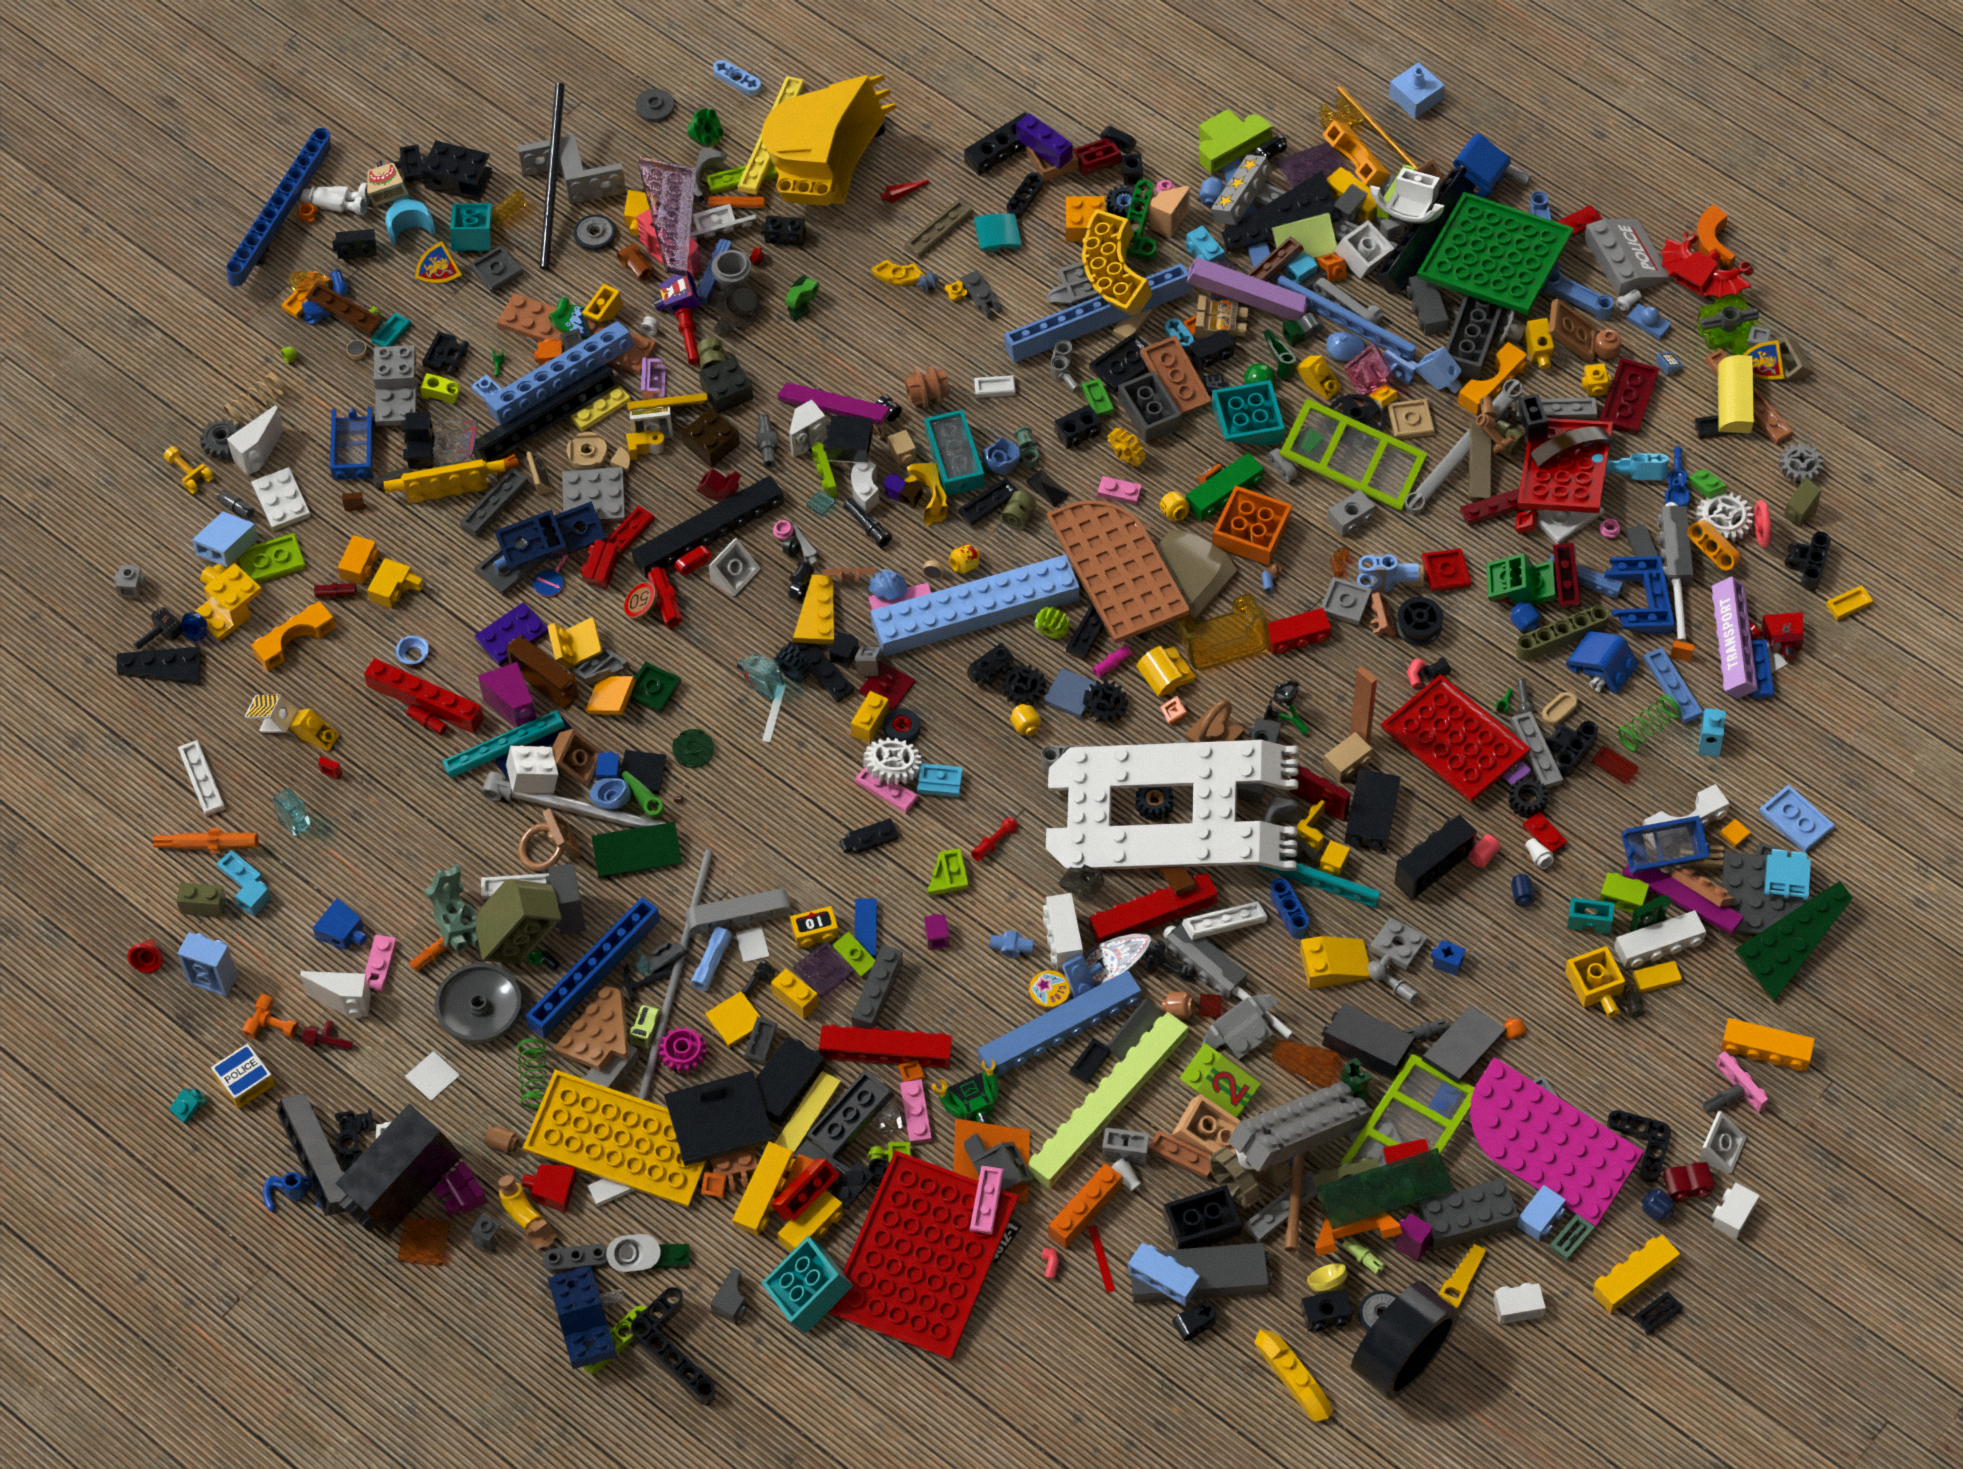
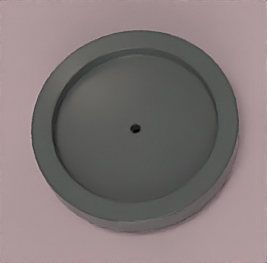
M649 89L638 96L636 111L639 117L645 121L660 122L671 116L674 111V101L672 96L665 90Z

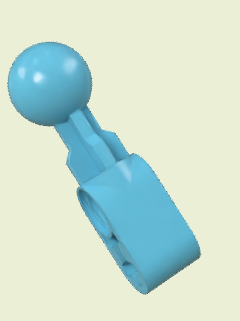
M1636 453L1632 454L1630 458H1621L1618 461L1608 459L1605 477L1609 472H1618L1620 475H1629L1634 480H1664L1668 475L1669 457L1664 454ZM1595 454L1592 456V460L1594 462L1603 461V455Z

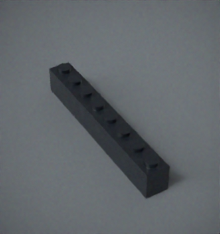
M1460 167L1458 170L1451 169L1439 186L1438 197L1434 204L1444 205L1442 214L1434 221L1428 223H1413L1375 275V278L1387 293L1401 292L1406 288L1409 277H1413L1416 274L1417 268L1426 259L1427 254L1441 233L1463 192L1473 194L1476 185L1464 176L1468 171L1465 167Z
M602 365L502 426L499 425L474 440L472 452L476 460L483 459L485 463L496 461L619 387L612 369Z
M771 475L631 550L633 562L646 579L648 577L647 573L657 567L664 569L672 566L679 558L702 545L707 547L715 540L726 537L737 528L744 527L748 522L761 518L770 510L779 508L784 503L783 491Z

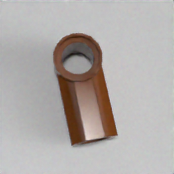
M635 243L617 252L618 260L622 266L628 267L639 280L645 281L650 278L653 268L643 258L639 247Z

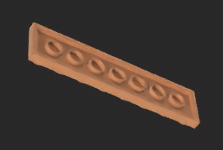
M513 293L497 321V327L540 342L549 338L560 341L559 334L563 333L556 329L548 318V315L556 311L557 307ZM584 317L590 337L609 326L608 324ZM630 332L634 347L606 364L641 375L642 357L650 359L657 343L655 340Z

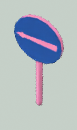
M569 554L563 556L554 571L544 570L534 577L533 588L536 593L541 596L550 597L562 590L564 585L563 578L558 572Z

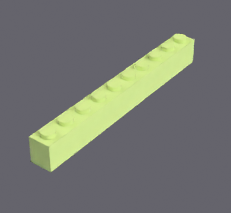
M1169 1012L1163 1017L1160 1016L1155 1021L1150 1032L1146 1031L1142 1035L1140 1043L1136 1047L1133 1046L1129 1049L1122 1063L1118 1062L1114 1066L1112 1074L1108 1078L1104 1077L1098 1085L1099 1088L1094 1093L1088 1094L1082 1107H1077L1072 1112L1071 1119L1067 1123H1062L1057 1129V1134L1044 1143L1042 1151L1031 1157L1028 1164L1032 1177L1050 1189L1188 1037V1026Z

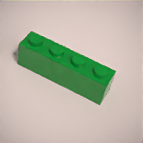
M1247 453L1186 494V500L1190 505L1189 510L1200 522L1212 517L1216 511L1222 507L1225 508L1235 485L1247 490L1253 486H1258L1263 480L1264 468Z

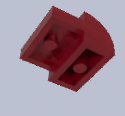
M1108 138L1073 149L1078 158L1080 173L1083 176L1120 164L1122 161L1121 152L1114 142L1110 143Z

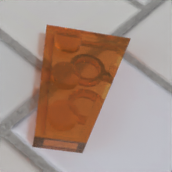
M1276 1039L1271 1062L1293 1074L1301 1075L1313 1085L1315 1083L1322 1088H1330L1334 1082L1340 1054L1333 1050Z

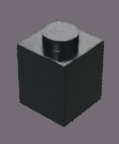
M839 632L829 650L830 662L849 669L859 650L858 638L849 633Z

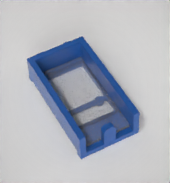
M368 407L367 416L358 417L357 411L350 409L348 411L349 417L338 418L336 409H332L330 471L333 480L373 478L374 414L372 407Z
M1700 816L1625 829L1621 833L1630 874L1706 860L1710 854V845L1705 840V825L1700 820Z

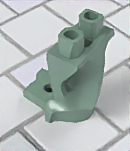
M455 864L448 870H437L431 886L424 890V895L431 900L434 906V920L440 928L445 947L453 946L456 952L466 949L469 942H472L475 947H479L476 934L477 916L472 906H466L460 899V893L463 892L464 884L460 882L461 868L459 864ZM456 909L457 912L455 914H450L449 910Z

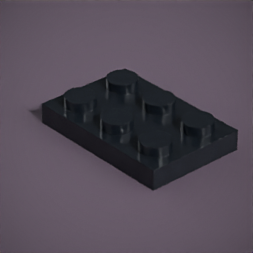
M1134 332L1089 363V369L1116 393L1118 385L1133 380L1149 370L1140 355V349L1148 345Z

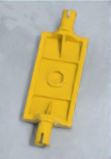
M481 459L402 474L403 476L400 479L383 482L386 494L404 490L409 503H418L423 500L440 499L445 496L488 489L486 478L488 474L506 472L503 459L487 463Z

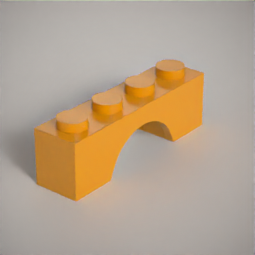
M1334 120L1322 134L1332 147L1342 152L1353 162L1357 169L1355 173L1365 185L1380 187L1390 175L1387 169L1347 124Z
M1507 342L1497 352L1494 366L1498 374L1486 381L1471 379L1459 391L1458 404L1477 416L1482 411L1480 399H1483L1485 396H1489L1492 399L1496 398L1503 390V385L1507 380L1515 379L1518 373L1521 374L1527 367V354Z
M318 601L315 604L309 605L298 615L292 616L281 626L275 627L264 637L258 638L251 644L253 654L269 672L285 661L284 650L292 639L302 635H311L320 639L336 628L334 618L323 604Z

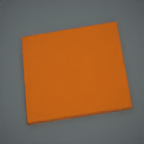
M961 1119L955 1120L953 1172L979 1181L980 1176L964 1148L965 1140L974 1134H979L987 1150L1001 1142H1014L1029 1169L1030 1130ZM1017 1185L1009 1190L1010 1193L1019 1196L1018 1202L1028 1203V1185Z

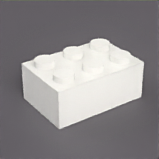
M1072 893L1046 897V905H1043L1044 928L1047 929L1046 938L1048 947L1051 950V964L1056 966V970L1061 973L1064 972L1062 963L1079 954L1083 956Z

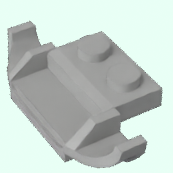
M1082 261L1057 270L1062 285L1047 292L1046 298L1049 304L1053 302L1073 304L1076 301L1098 295V292L1090 283Z
M1272 994L1255 995L1245 998L1211 1023L1203 1039L1202 1046L1206 1043L1213 1049H1216L1226 1042L1239 1060L1274 1034L1261 1016L1268 1009L1278 1004Z

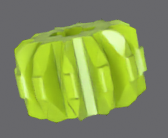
M1044 607L1036 616L1035 628L1039 630V633L1044 634L1045 637L1048 636L1051 639L1060 640L1069 630L1070 619L1066 617L1065 613L1060 612V609Z

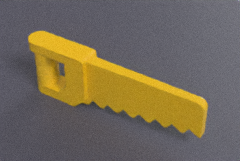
M1474 1243L1473 1248H1470L1469 1253H1466V1258H1463L1462 1263H1459V1268H1456L1455 1273H1452V1278L1445 1281L1439 1292L1443 1298L1457 1309L1464 1299L1468 1286L1486 1252L1484 1248ZM1453 1291L1459 1294V1297L1457 1299L1445 1292Z

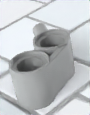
M1059 340L1054 346L1051 359V377L1058 382L1065 381L1072 391L1076 392L1079 389V385L1070 376L1069 371L1072 361V344L1068 340Z

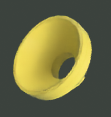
M1332 1263L1318 1268L1307 1278L1310 1288L1319 1293L1341 1290L1348 1276L1346 1266L1342 1263Z

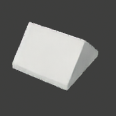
M735 538L709 565L710 580L730 595L735 596L761 568L739 540Z
M1718 1111L1703 1145L1699 1162H1708V1165L1726 1173H1732L1747 1136L1722 1111Z

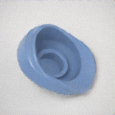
M1336 332L1329 335L1326 350L1333 360L1353 361L1364 355L1365 344L1357 335L1347 332Z
M605 778L598 780L593 785L589 797L599 807L619 809L629 801L631 788L622 779Z

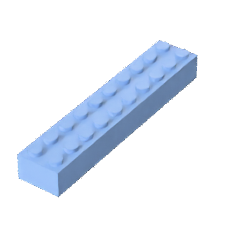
M1065 554L871 610V624L885 657L1040 612L1044 607L1055 608L1079 601V585Z

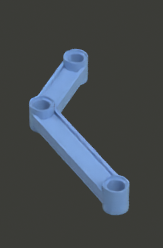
M1536 191L1532 193L1529 206L1531 214L1551 220L1548 195L1545 192ZM1557 261L1542 288L1543 292L1547 295H1556L1593 313L1601 321L1609 320L1614 307L1613 298L1609 295H1600L1563 277L1560 273L1559 262Z

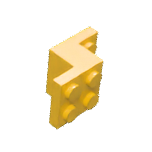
M234 563L203 587L207 602L196 609L192 616L220 642L250 618L247 603L262 592V588Z

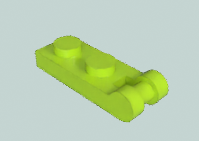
M815 442L812 445L813 461L818 463L816 464L818 476L822 475L823 480H821L823 492L828 493L829 499L836 498V484L826 452L823 450L822 443Z

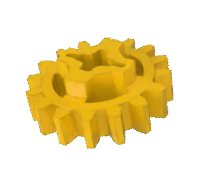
M1115 428L1107 436L1109 438L1107 441L1111 444L1110 447L1114 450L1119 460H1125L1126 464L1130 463L1132 467H1138L1146 459V453L1142 451L1144 448L1139 444L1137 437L1133 434L1129 435L1127 430L1123 431L1122 428Z

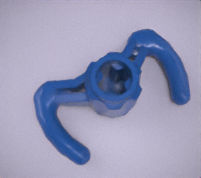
M297 1172L287 1173L284 1178L271 1176L266 1179L263 1187L264 1203L269 1211L275 1210L276 1207L271 1197V1190L274 1187L284 1191L288 1199L297 1201L305 1196L307 1189L311 1188V1185L306 1176H301ZM317 1200L316 1206L319 1207V1208H321V1206H320V1204H319V1202H318V1200Z

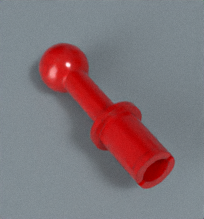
M1012 817L1005 818L1002 821L1001 828L990 838L984 837L982 842L971 852L973 859L980 861L989 852L995 851V844L1007 833L1012 834L1017 831V820Z

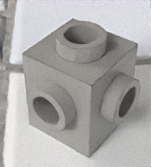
M120 565L119 573L115 574L114 579L119 597H140L141 589L145 587L146 576L143 575L141 567Z

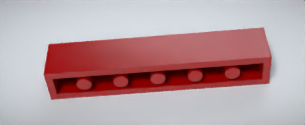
M374 658L364 672L367 687L407 705L414 704L425 712H431L434 717L472 734L476 732L484 720L481 705L379 659Z
M1208 873L1192 876L1191 878L1195 883L1196 889L1177 897L1171 887L1154 890L1151 894L1144 897H1136L1128 903L1117 904L1107 911L1094 913L1089 917V928L1097 944L1099 945L1105 941L1129 934H1138L1217 904L1218 893Z
M834 1024L822 1025L819 1052L822 1053L824 1059L899 1065L918 1059L922 1067L950 1069L952 1035L945 1033L929 1034L923 1031L904 1032L899 1029L890 1031L880 1028L863 1029L857 1026L839 1027Z

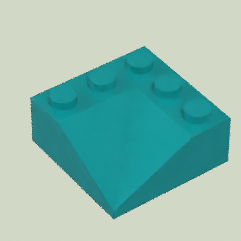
M1271 380L1212 390V408L1225 441L1262 446L1284 442L1285 427Z
M807 1236L761 1282L788 1320L805 1334L853 1287L824 1247L810 1236Z

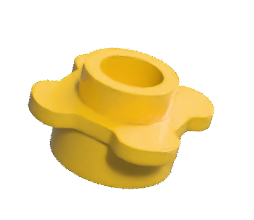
M956 281L951 285L947 284L944 288L948 292L949 299L953 301H959L967 295V290L963 288L961 281Z

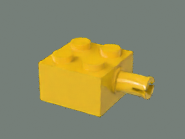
M1604 946L1567 960L1565 974L1583 1008L1600 1002L1608 1018L1619 1014L1620 1010L1613 997L1623 994L1626 981L1608 947Z

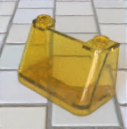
M1251 593L1240 595L1234 599L1232 603L1233 612L1196 623L1192 614L1173 621L1189 662L1195 670H1207L1262 654L1268 650L1270 640L1266 615Z

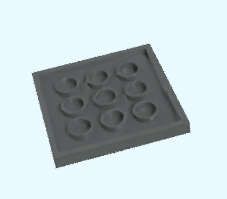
M1724 852L1722 888L1726 889L1728 894L1734 897L1732 905L1726 907L1744 916L1743 922L1733 934L1756 936L1809 901V896L1808 900H1803L1801 897L1789 896L1784 898L1783 895H1764L1767 855ZM1720 929V933H1727Z

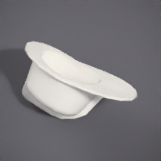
M647 1234L626 1235L615 1238L609 1244L606 1257L611 1267L617 1271L645 1270L657 1263L660 1257L659 1243Z

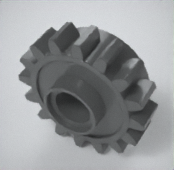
M225 418L221 422L215 419V424L207 423L208 429L202 428L203 434L199 435L201 448L204 449L206 455L210 454L212 459H230L232 455L227 438L239 431L240 426L238 423L234 425L233 420L227 423Z

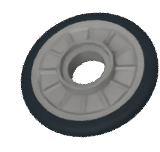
M589 215L578 221L574 227L573 235L575 241L581 247L598 250L608 246L614 240L616 227L612 220L603 215ZM594 229L600 231L597 235L590 234V231Z
M1375 1291L1363 1298L1358 1308V1318L1367 1332L1379 1318L1376 1312L1379 1309H1386L1397 1297L1396 1294L1389 1291Z

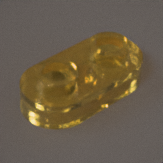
M296 271L289 276V284L294 291L309 293L317 283L315 281H319L320 284L328 287L327 277L321 273Z

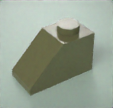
M1805 478L1787 502L1784 515H1786L1788 520L1800 527L1816 513L1822 490L1808 478Z

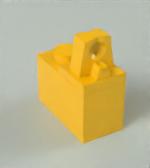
M384 558L367 589L370 602L392 609L395 602L399 601L401 593L405 594L408 589L421 591L424 583L422 578L416 576L411 571L410 566Z

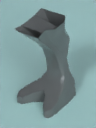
M707 147L702 148L696 165L686 177V185L682 189L685 200L705 205L700 186L702 176L706 170L718 172L730 170V167L723 162L727 158L725 153Z
M1273 797L1268 805L1263 822L1275 825L1280 821L1299 823L1305 818L1295 811L1299 804L1298 802Z

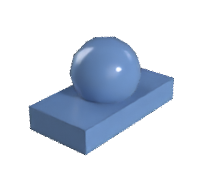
M1638 304L1627 316V321L1658 340L1671 328V323L1660 317L1659 311L1655 307L1645 308Z

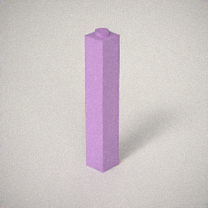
M1198 257L1190 266L1186 283L1292 321L1298 320L1301 315L1304 316L1307 310L1305 295Z

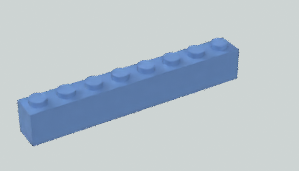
M1127 970L978 1048V1059L981 1063L984 1060L986 1068L992 1066L991 1059H993L996 1063L993 1072L998 1077L1003 1076L1009 1069L1015 1066H1022L1028 1059L1034 1056H1041L1047 1049L1053 1046H1060L1066 1039L1072 1036H1079L1089 1027L1098 1026L1102 1020L1108 1017H1115L1121 1010L1127 1007H1134L1141 1000V989Z

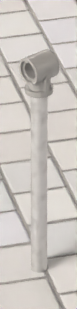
M497 772L488 773L481 790V794L492 801H499L501 797L506 798L507 801L517 798L634 828L666 823L549 793H513L507 778Z

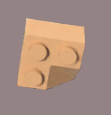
M1183 186L1161 191L1156 198L1151 199L1149 203L1150 215L1148 218L1150 230L1168 238L1172 237L1189 212L1190 187Z

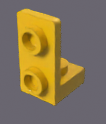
M1323 800L1317 805L1314 804L1308 813L1309 816L1305 820L1302 819L1297 825V840L1317 852L1323 847L1324 836L1319 830L1312 828V826L1325 811V801Z

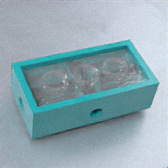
M958 410L924 418L925 434L946 496L984 488V472L964 411Z

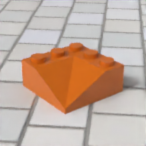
M1235 485L1213 531L1212 544L1222 550L1270 565L1291 520L1292 505Z

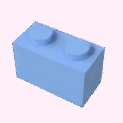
M1543 1185L1520 1214L1517 1227L1537 1241L1543 1235L1547 1237L1553 1228L1552 1223L1556 1219L1560 1220L1564 1215L1566 1199Z

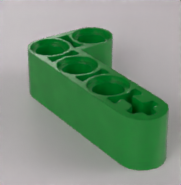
M1147 179L1137 182L1126 219H1129L1131 226L1138 224L1139 228L1133 230L1134 235L1130 242L1134 243V246L1127 248L1126 256L1152 261L1158 255L1156 243L1150 238L1143 237L1150 213L1149 203L1154 198L1152 183ZM1145 188H1148V190H1146L1145 193H1144V199H1143L1142 191H1144ZM1138 206L1145 207L1141 212L1135 211ZM1146 247H1153L1151 252H1144Z

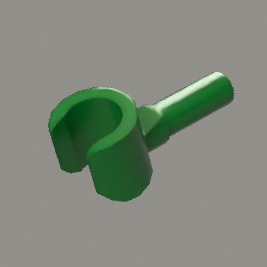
M494 349L492 351L493 362L495 363L494 377H499L501 363L505 361L504 351L502 350L500 355H496Z
M1508 689L1505 697L1497 701L1496 711H1498L1500 706H1505L1504 714L1508 712V702L1513 692L1512 689Z

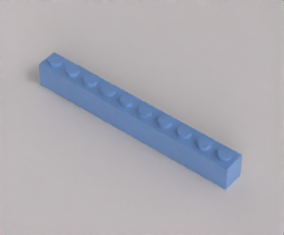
M1182 263L1146 277L1153 295L1139 313L1192 292L1191 284L1186 283L1189 272ZM1098 296L1005 333L1006 352L1013 362L1016 363L1053 348L1059 340L1071 341L1133 315L1118 310L1101 296Z

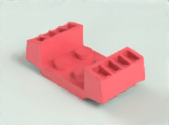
M648 209L638 215L636 218L639 227V240L647 247L648 254L675 274L686 268L695 278L702 269L699 245L696 241L689 237L679 246L676 241L670 240L664 235L661 215Z

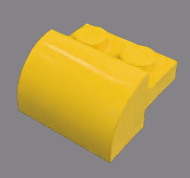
M1158 646L1147 652L1136 665L1158 697L1173 693L1178 686L1192 683L1196 678L1175 647L1163 649L1161 646Z

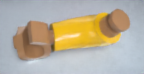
M511 1175L501 1177L498 1184L501 1188L499 1196L502 1206L514 1221L526 1230L525 1235L531 1245L538 1250L543 1246L547 1247L552 1244L558 1235L552 1229L549 1222L543 1219L528 1201L521 1184L516 1183Z

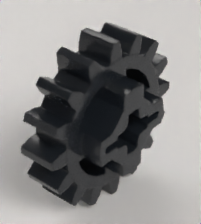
M1021 663L1020 668L1013 665V671L1008 669L1006 670V675H1002L1003 697L1007 696V702L1014 700L1015 706L1019 702L1022 704L1029 702L1031 705H1034V699L1040 701L1041 695L1045 694L1046 681L1044 680V674H1039V668L1032 670L1031 664L1027 668L1024 667L1023 663Z
M1107 679L1104 680L1103 684L1098 680L1095 686L1090 684L1088 690H1085L1082 704L1085 705L1084 711H1090L1088 717L1095 716L1096 722L1103 719L1104 724L1107 723L1108 719L1112 723L1115 722L1116 717L1121 719L1123 713H1126L1128 705L1127 693L1121 692L1122 686L1115 687V681L1108 684Z

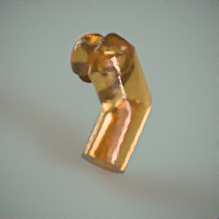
M1345 547L1337 550L1330 558L1335 577H1340L1344 574L1342 564L1350 555L1349 550Z

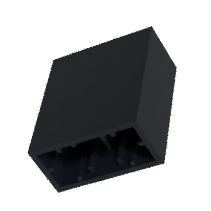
M409 1103L335 1183L346 1194L338 1204L369 1233L379 1225L390 1235L442 1179L441 1175L446 1174L463 1155L436 1126Z

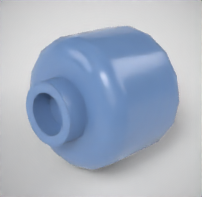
M1210 177L1202 182L1199 199L1205 206L1212 208L1226 187L1222 180Z

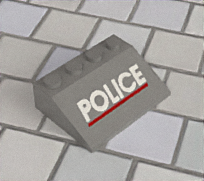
M1602 219L1586 225L1584 240L1618 297L1625 296L1633 289L1640 291L1672 279V276H1668L1667 269L1661 266L1662 259L1638 219Z

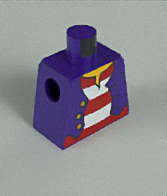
M683 268L660 284L659 288L662 296L653 301L657 311L667 308L672 315H676V311L681 308L694 309L702 305L695 279L686 268Z

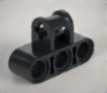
M1816 532L1812 537L1810 546L1796 542L1788 546L1789 554L1784 564L1789 569L1803 572L1801 585L1808 591L1816 590L1820 584L1831 542L1830 536L1825 532Z
M1584 721L1576 731L1558 724L1553 735L1545 740L1547 746L1558 753L1556 765L1562 777L1570 776L1595 745L1598 735V726L1595 722Z

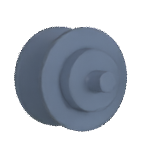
M930 271L927 272V276L919 274L920 278L918 279L919 283H916L917 287H921L925 292H928V287L936 289L939 276L935 277L934 273Z

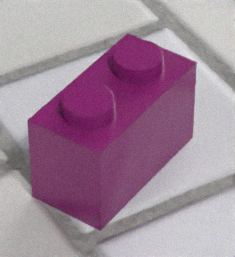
M1409 1213L1406 1219L1402 1218L1399 1221L1402 1234L1395 1235V1249L1419 1262L1430 1246L1433 1227Z

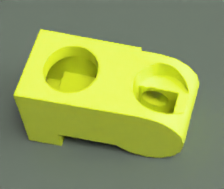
M426 373L421 385V398L429 400L431 397L442 400L445 403L454 404L460 393L461 386L447 378Z

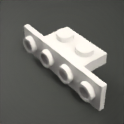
M730 204L695 213L692 216L697 231L681 235L679 240L680 243H683L689 237L695 241L701 237L709 239L716 236L715 233L723 231V234L734 231V228L739 226L747 228L753 225L756 215L735 220Z

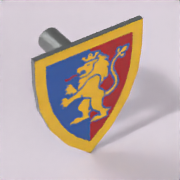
M443 240L426 250L420 258L415 272L416 279L430 283H443L462 275Z
M1779 339L1758 343L1742 354L1752 356L1753 377L1771 380L1785 378Z

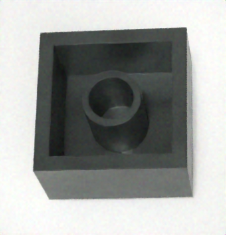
M735 357L699 371L700 386L707 393V398L718 414L753 400L752 385Z

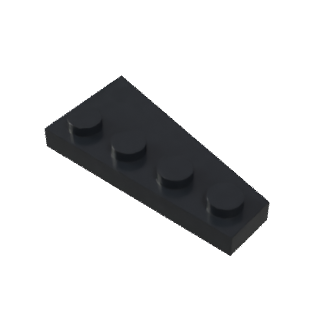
M200 647L117 653V673L121 676L136 678L152 677L159 681L164 679L174 680L175 683L182 684L184 682H191L193 685L201 686Z

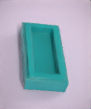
M395 312L371 339L372 343L378 347L393 346L411 327V321Z

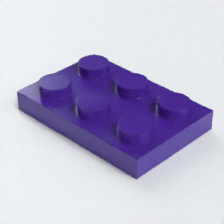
M523 602L474 635L476 642L500 667L509 661L506 647L512 639H516L521 634L523 639L525 638L533 644L547 635L549 630Z

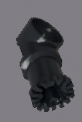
M802 560L799 561L797 570L790 576L791 588H788L790 589V591L788 590V597L791 599L802 601L805 597L807 579L815 571L813 565L807 564V561L806 563Z

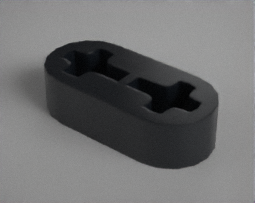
M1106 126L1100 134L1101 139L1108 138L1110 143L1114 142L1119 150L1130 153L1137 144L1131 135L1112 126Z

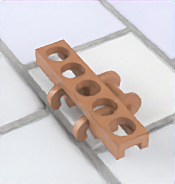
M876 567L822 569L823 576L839 575L840 582L853 578L858 582L860 581V574L876 573ZM855 571V574H845V572Z

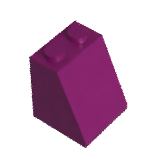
M517 662L477 675L483 700L515 728L537 719L533 700Z

